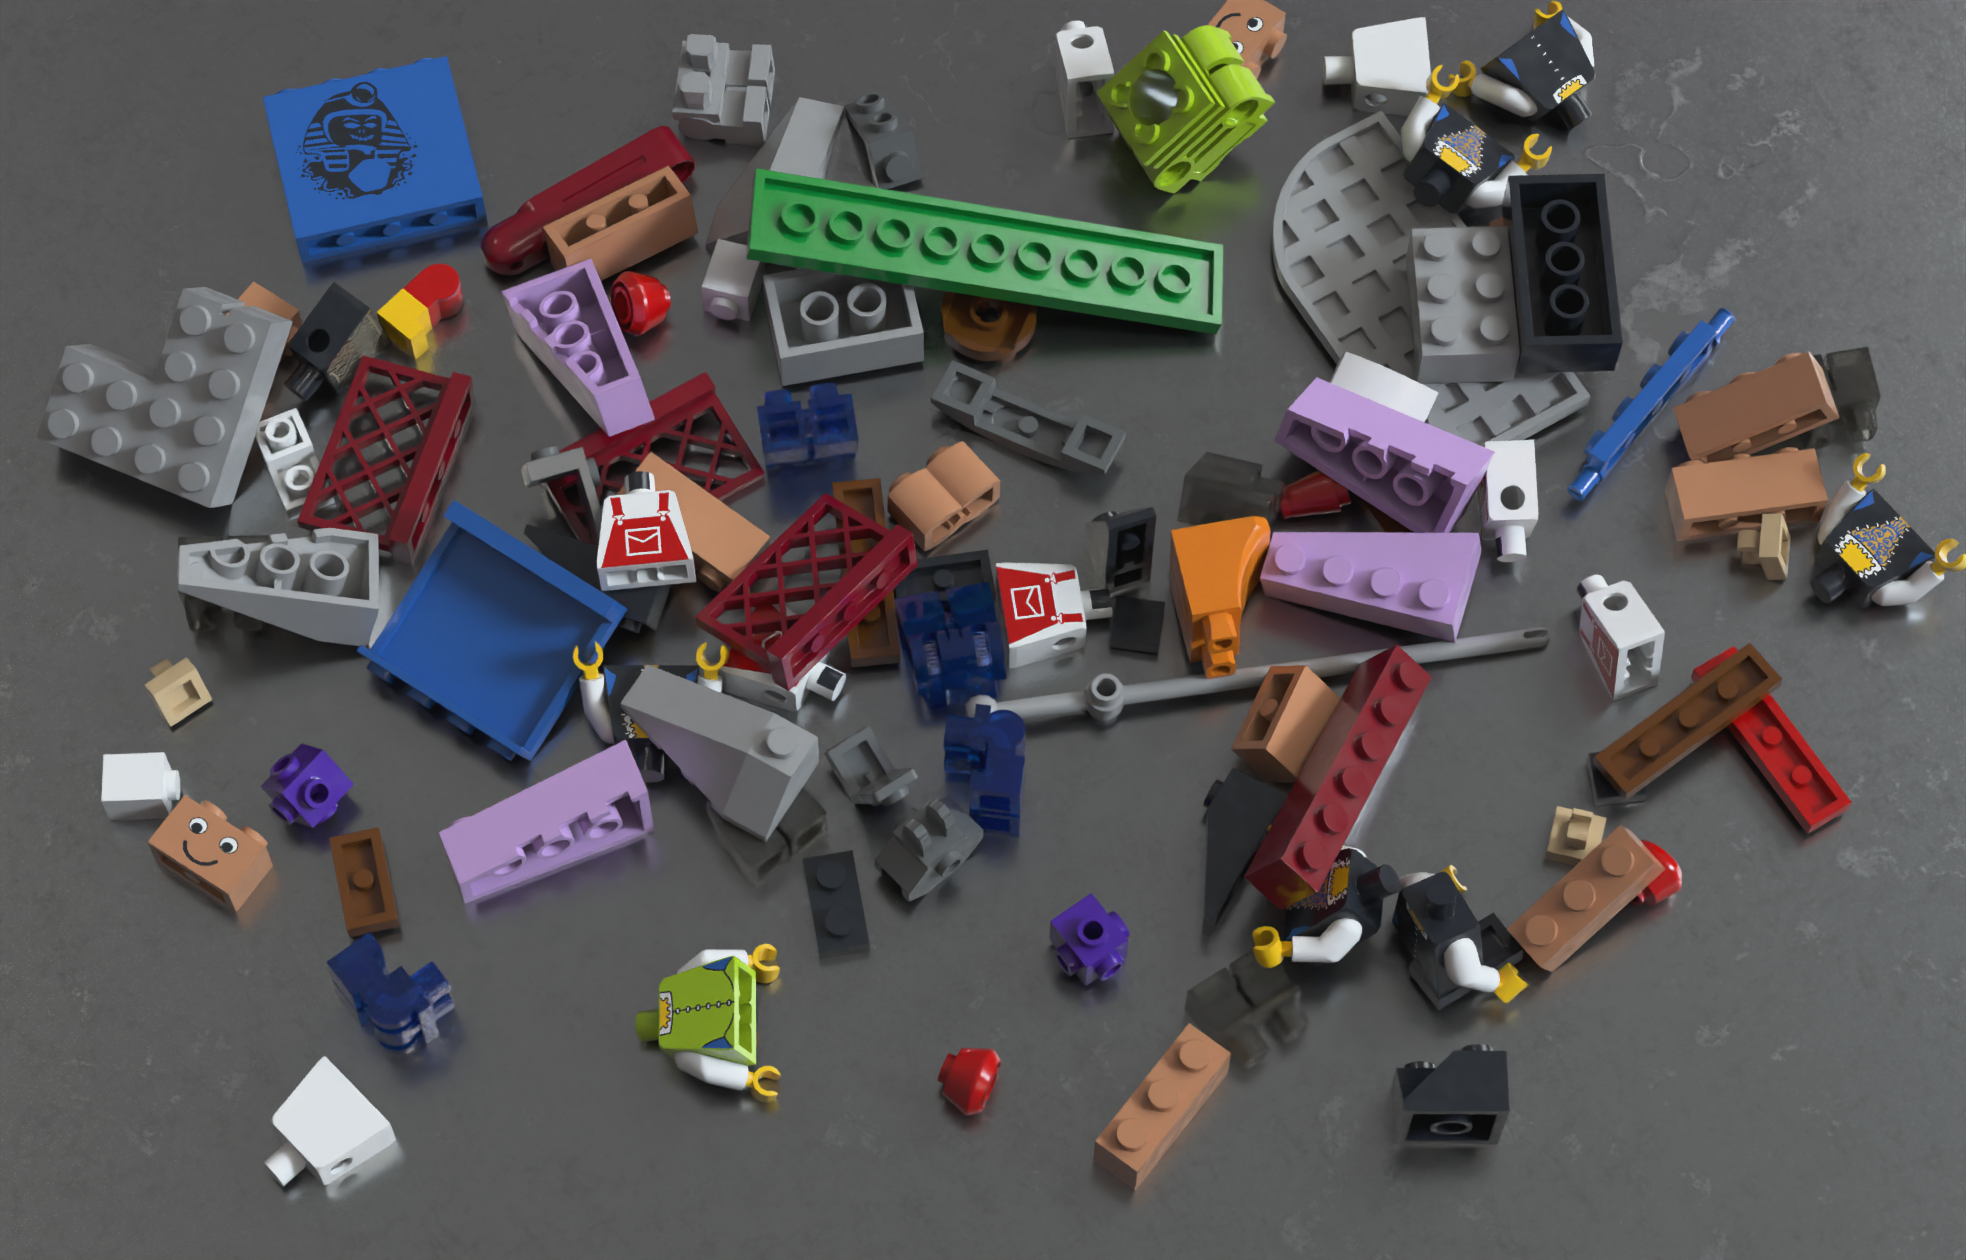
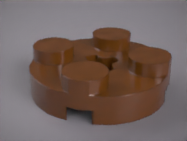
M948 291L945 292L942 299L941 322L944 330V339L949 346L969 358L980 361H994L1000 364L1008 363L1013 360L1018 351L1022 350L1029 343L1035 331L1036 305ZM989 307L997 309L996 316L999 319L991 323L983 322L976 313L978 311L985 313Z

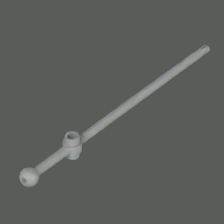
M1537 627L1458 638L1456 642L1443 640L1400 647L1416 663L1422 664L1543 647L1549 643L1550 637H1542L1549 632L1545 628ZM1389 648L1236 669V673L1233 675L1207 679L1205 674L1122 685L1114 675L1101 674L1088 683L1086 690L1002 702H996L988 695H977L970 698L965 704L966 722L970 730L971 728H979L980 730L986 728V730L990 729L991 732L992 729L994 730L998 726L999 722L1087 710L1096 720L1108 721L1121 712L1123 705L1261 686L1270 666L1306 665L1319 678L1355 673L1360 663Z

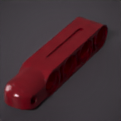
M659 126L533 196L524 202L514 215L492 226L481 240L483 260L491 270L499 274H520L550 257L543 226L667 166L671 168L681 183H684L695 171L696 163L670 127ZM519 262L516 266L511 267L514 263Z

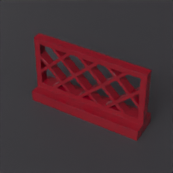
M363 355L298 517L297 523L299 528L310 531L322 528H336L373 533L364 530L359 519L384 508L390 521L385 534H378L379 550L392 553L394 561L412 565L475 402L471 376L452 372L451 378ZM370 373L389 377L395 386L394 389L370 399L364 387ZM423 387L440 391L434 404L419 411H416L408 397V394ZM360 397H362L364 402L358 405ZM401 398L410 415L385 426L377 409ZM370 412L379 429L354 440L348 430L351 421ZM429 418L427 426L425 427L422 421ZM416 424L422 435L420 444L400 453L392 435ZM345 438L348 444L341 446ZM385 439L394 456L369 467L360 450ZM354 453L363 471L338 482L332 472L334 463ZM413 460L411 467L409 469L407 462ZM400 466L406 476L404 485L384 495L375 477ZM329 479L331 486L325 488L326 483ZM369 480L378 498L353 509L344 492ZM338 495L346 513L332 520L314 516L319 503ZM397 501L396 506H395L394 511H393V509H392V507L390 506V504H392V503H394V502ZM353 523L354 527L348 526L347 524Z
M707 372L650 401L649 404L655 420L610 437L600 428L559 450L562 453L583 447L586 459L594 458L598 471L602 470L600 475L601 485L597 486L596 489L599 502L603 489L618 493L624 486V484L606 480L609 466L619 460L639 464L640 466L649 454L651 443L661 437L681 442L676 463H666L686 477L705 481L704 490L720 501L764 478L765 474L715 394L716 387ZM712 411L721 425L718 440L715 441L691 435L690 431L693 420ZM686 424L684 432L676 431V429ZM725 433L732 445L723 443ZM687 443L715 450L709 473L681 466ZM644 447L642 455L633 453ZM720 452L740 457L749 470L735 479L714 474ZM574 476L541 484L546 494L549 493L577 540L594 545L590 538L591 533L588 523L585 529L578 518H586L584 509L570 505L562 492L576 484ZM712 483L721 485L720 487L710 492Z
M825 493L695 616L697 627L770 670L773 682L789 691L918 566L913 533L898 524L892 530H889ZM827 513L843 521V528L815 532V525ZM873 538L879 542L870 551L852 553V540ZM845 542L846 554L817 558L816 545ZM810 546L811 559L783 562L782 556L790 549ZM847 568L848 573L838 582L820 584V571ZM812 573V586L785 589L784 576ZM778 578V590L750 594V587L757 580ZM815 599V604L805 614L787 616L786 603ZM780 604L781 617L752 621V607ZM745 609V622L723 624L716 620L725 611ZM782 631V636L768 650L754 643L753 634Z

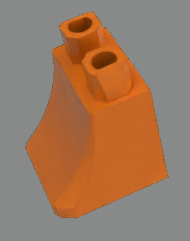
M1249 516L1171 530L1169 586L1190 663L1202 661L1207 679L1230 676L1236 673L1234 655L1239 654L1242 612L1250 594L1260 581L1261 572L1270 546V527L1264 517Z

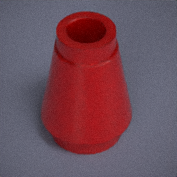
M1319 470L1286 486L1285 489L1276 491L1284 519L1293 516L1301 517L1341 512L1340 507L1351 504L1348 489Z

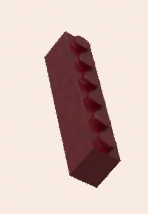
M1398 645L1359 664L1244 875V878L1279 910L1310 897L1320 890L1432 678Z

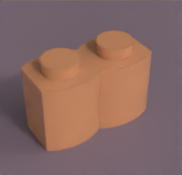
M963 441L951 447L942 446L929 457L926 468L913 474L909 472L904 473L892 483L887 495V512L901 527L912 532L914 541L924 551H927L946 540L962 524L973 520L993 505L1000 497V480Z

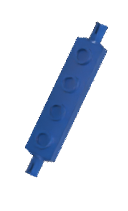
M1719 308L1708 324L1701 320L1690 334L1685 330L1682 331L1669 348L1668 355L1670 357L1663 366L1655 363L1648 370L1640 383L1642 390L1635 399L1627 396L1617 407L1612 416L1614 423L1606 433L1599 429L1591 437L1583 451L1588 456L1583 466V471L1567 488L1568 493L1574 499L1583 501L1593 487L1602 482L1706 359L1712 348L1719 344L1721 336L1735 322V317L1729 310Z

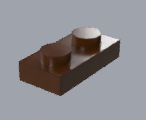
M376 827L330 837L329 841L349 937L399 927L380 828Z

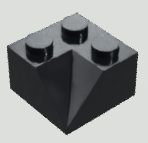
M1472 1044L1463 1047L1461 1050H1454L1437 1068H1435L1433 1063L1425 1061L1410 1062L1404 1065V1068H1396L1392 1081L1394 1144H1498L1510 1112L1507 1051H1493V1048L1489 1045Z

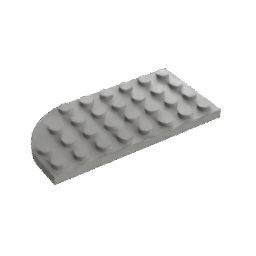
M1379 111L1318 143L1304 155L1291 171L1281 189L1276 204L1272 227L1273 261L1278 279L1284 291L1336 365H1338L1343 352H1349L1417 381L1406 264L1411 229L1466 227L1458 214L1448 212L1439 204L1433 207H1425L1416 200L1414 196L1415 186L1405 180L1403 176L1409 161L1403 155L1401 136L1384 113ZM1516 367L1513 381L1421 383L1438 392L1425 423L1482 447L1484 442L1524 440L1587 406L1590 400V394L1573 372L1518 373Z

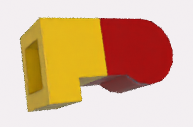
M438 263L430 265L423 269L376 312L378 321L390 340L415 361L429 349L426 334L441 319L452 317L462 308L464 298L459 275L454 268L447 264Z

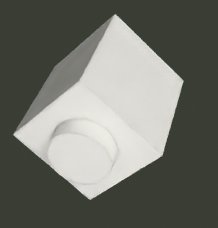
M722 239L717 240L701 287L704 311H709L716 317L724 320L737 318L750 321L763 283V275L766 274L765 262L746 259L747 245Z
M165 753L104 754L101 802L110 821L166 819L171 813V801L179 800L180 777L178 770L171 769Z

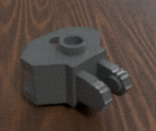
M950 796L940 800L934 798L932 801L929 800L919 810L916 808L909 809L897 820L893 827V836L874 859V867L881 874L887 872L902 887V896L910 902L929 893L942 880L954 873L983 839V829Z

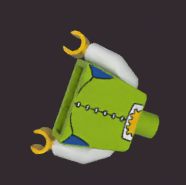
M762 944L754 950L753 955H747L745 950L705 949L699 952L677 971V974L666 977L659 984V1008L639 1011L637 1013L635 1027L639 1039L642 1042L659 1040L660 1050L673 1058L680 1070L706 1083L738 1091L743 1090L746 1086L750 1087L751 1094L757 1101L765 1103L775 1100L778 1093L762 1089L758 1084V1080L769 1078L778 1081L781 1077L779 1071L772 1066H763L754 1073L748 1071V1066L756 1065V981L760 983L773 982L777 979L780 971L778 966H763L759 961L775 960L777 950L770 944Z

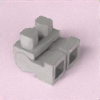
M688 35L687 41H682L672 110L673 119L679 120V131L686 137L694 140L717 138L725 139L726 143L762 147L767 137L770 114L769 106H771L775 76L771 45L752 44V51L730 50L729 43H718L713 35Z

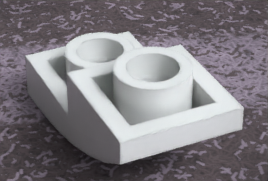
M1343 352L1329 382L1422 422L1426 421L1438 395V392L1417 381L1349 352Z
M297 408L260 421L255 434L256 441L289 521L299 517L319 467L312 442ZM334 497L319 503L316 510L334 504Z

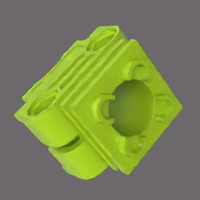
M1204 25L1193 29L1180 39L1178 35L1172 34L1170 36L1167 31L1163 30L1096 92L1108 110L1109 118L1128 147L1133 150L1134 156L1154 187L1159 190L1175 194L1190 179L1202 181L1234 147L1249 138L1268 121L1263 113L1275 101L1271 95L1265 93L1251 70L1240 66L1244 60L1230 41L1232 37L1228 31L1211 25Z

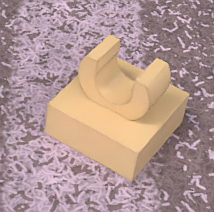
M1782 513L1762 514L1761 532L1756 530H1742L1738 532L1737 551L1742 552V563L1751 565L1761 564L1767 580H1787L1791 535Z
M187 657L174 666L165 658L149 668L155 678L146 683L145 687L160 715L170 727L212 700L197 669Z
M1557 806L1545 859L1576 866L1601 843L1607 818L1593 815V812L1577 808L1572 810Z

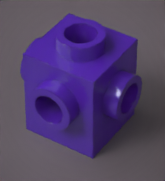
M301 743L291 754L281 757L270 770L271 776L260 787L272 799L268 806L282 821L288 825L297 822L314 828L316 824L323 823L334 814L338 807L337 802L354 783L323 749Z
M1092 893L1050 921L1049 940L1056 947L1054 950L1056 960L1069 976L1076 973L1085 986L1098 977L1101 981L1109 979L1125 965L1124 959L1127 958L1128 937L1130 936L1128 928L1116 912L1111 911L1107 913Z

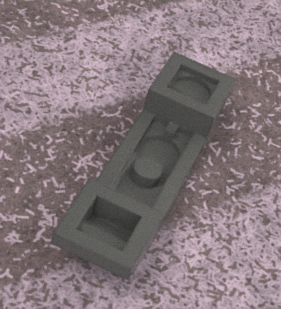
M953 360L930 398L931 403L942 412L991 441L1035 460L1082 473L1105 475L1126 437L1125 431L1084 414L1076 421L996 388L994 377Z

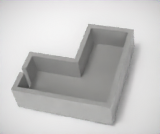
M207 287L183 288L156 370L92 344L65 347L36 438L208 508L233 504L293 321L255 306L244 307L245 302Z

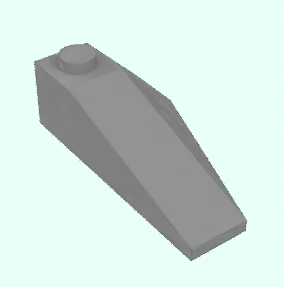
M802 97L797 99L719 202L706 241V249L714 251L718 239L747 245L752 183L756 168L825 179L845 112L844 106Z
M322 528L314 529L312 536L288 539L285 533L269 535L266 542L244 544L238 539L181 545L178 550L177 590L317 641L367 647L379 612L378 534Z
M648 664L620 703L623 711L658 749L665 751L681 769V774L691 785L695 784L710 800L714 810L723 819L764 842L768 840L819 763L818 737L773 712Z

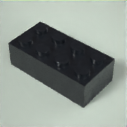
M1605 173L1508 176L1502 201L1503 226H1508L1520 348L1517 372L1615 371L1623 340Z

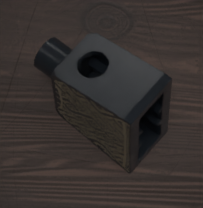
M333 282L289 343L288 347L300 364L284 382V385L305 402L308 401L322 383L334 392L342 393L352 383L362 356L377 358L390 344L391 340L372 310Z

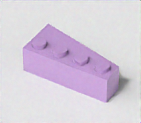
M592 259L501 291L516 333L609 437L655 420L642 380Z
M1317 377L1287 409L1274 440L1414 533H1449L1464 516L1495 453L1485 447Z
M624 740L473 816L463 817L452 822L448 828L440 831L439 835L444 853L464 903H468L654 831L647 788L628 743Z

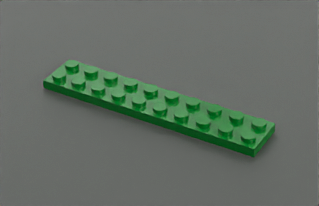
M756 168L754 173L746 259L1211 334H1217L1222 325L1223 244Z

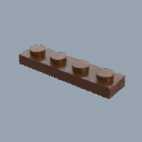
M881 478L832 482V492L835 499L886 527ZM835 517L836 529L843 528V521ZM873 538L852 540V553L870 551L879 542ZM838 542L839 555L846 554L845 542ZM847 568L841 569V576L843 577L848 573ZM893 590L848 633L851 667L900 663V647Z
M1748 643L1594 756L1593 764L1626 801L1781 687L1783 679L1751 643Z

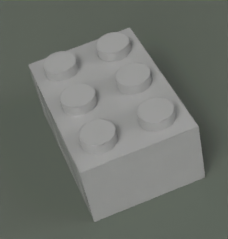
M1508 226L1411 229L1406 264L1417 382L1513 381L1520 348Z
M805 268L763 275L765 306L782 386L924 361V332L913 286Z

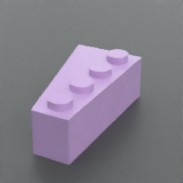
M1273 532L1260 580L1265 596L1456 642L1482 551L1479 533Z

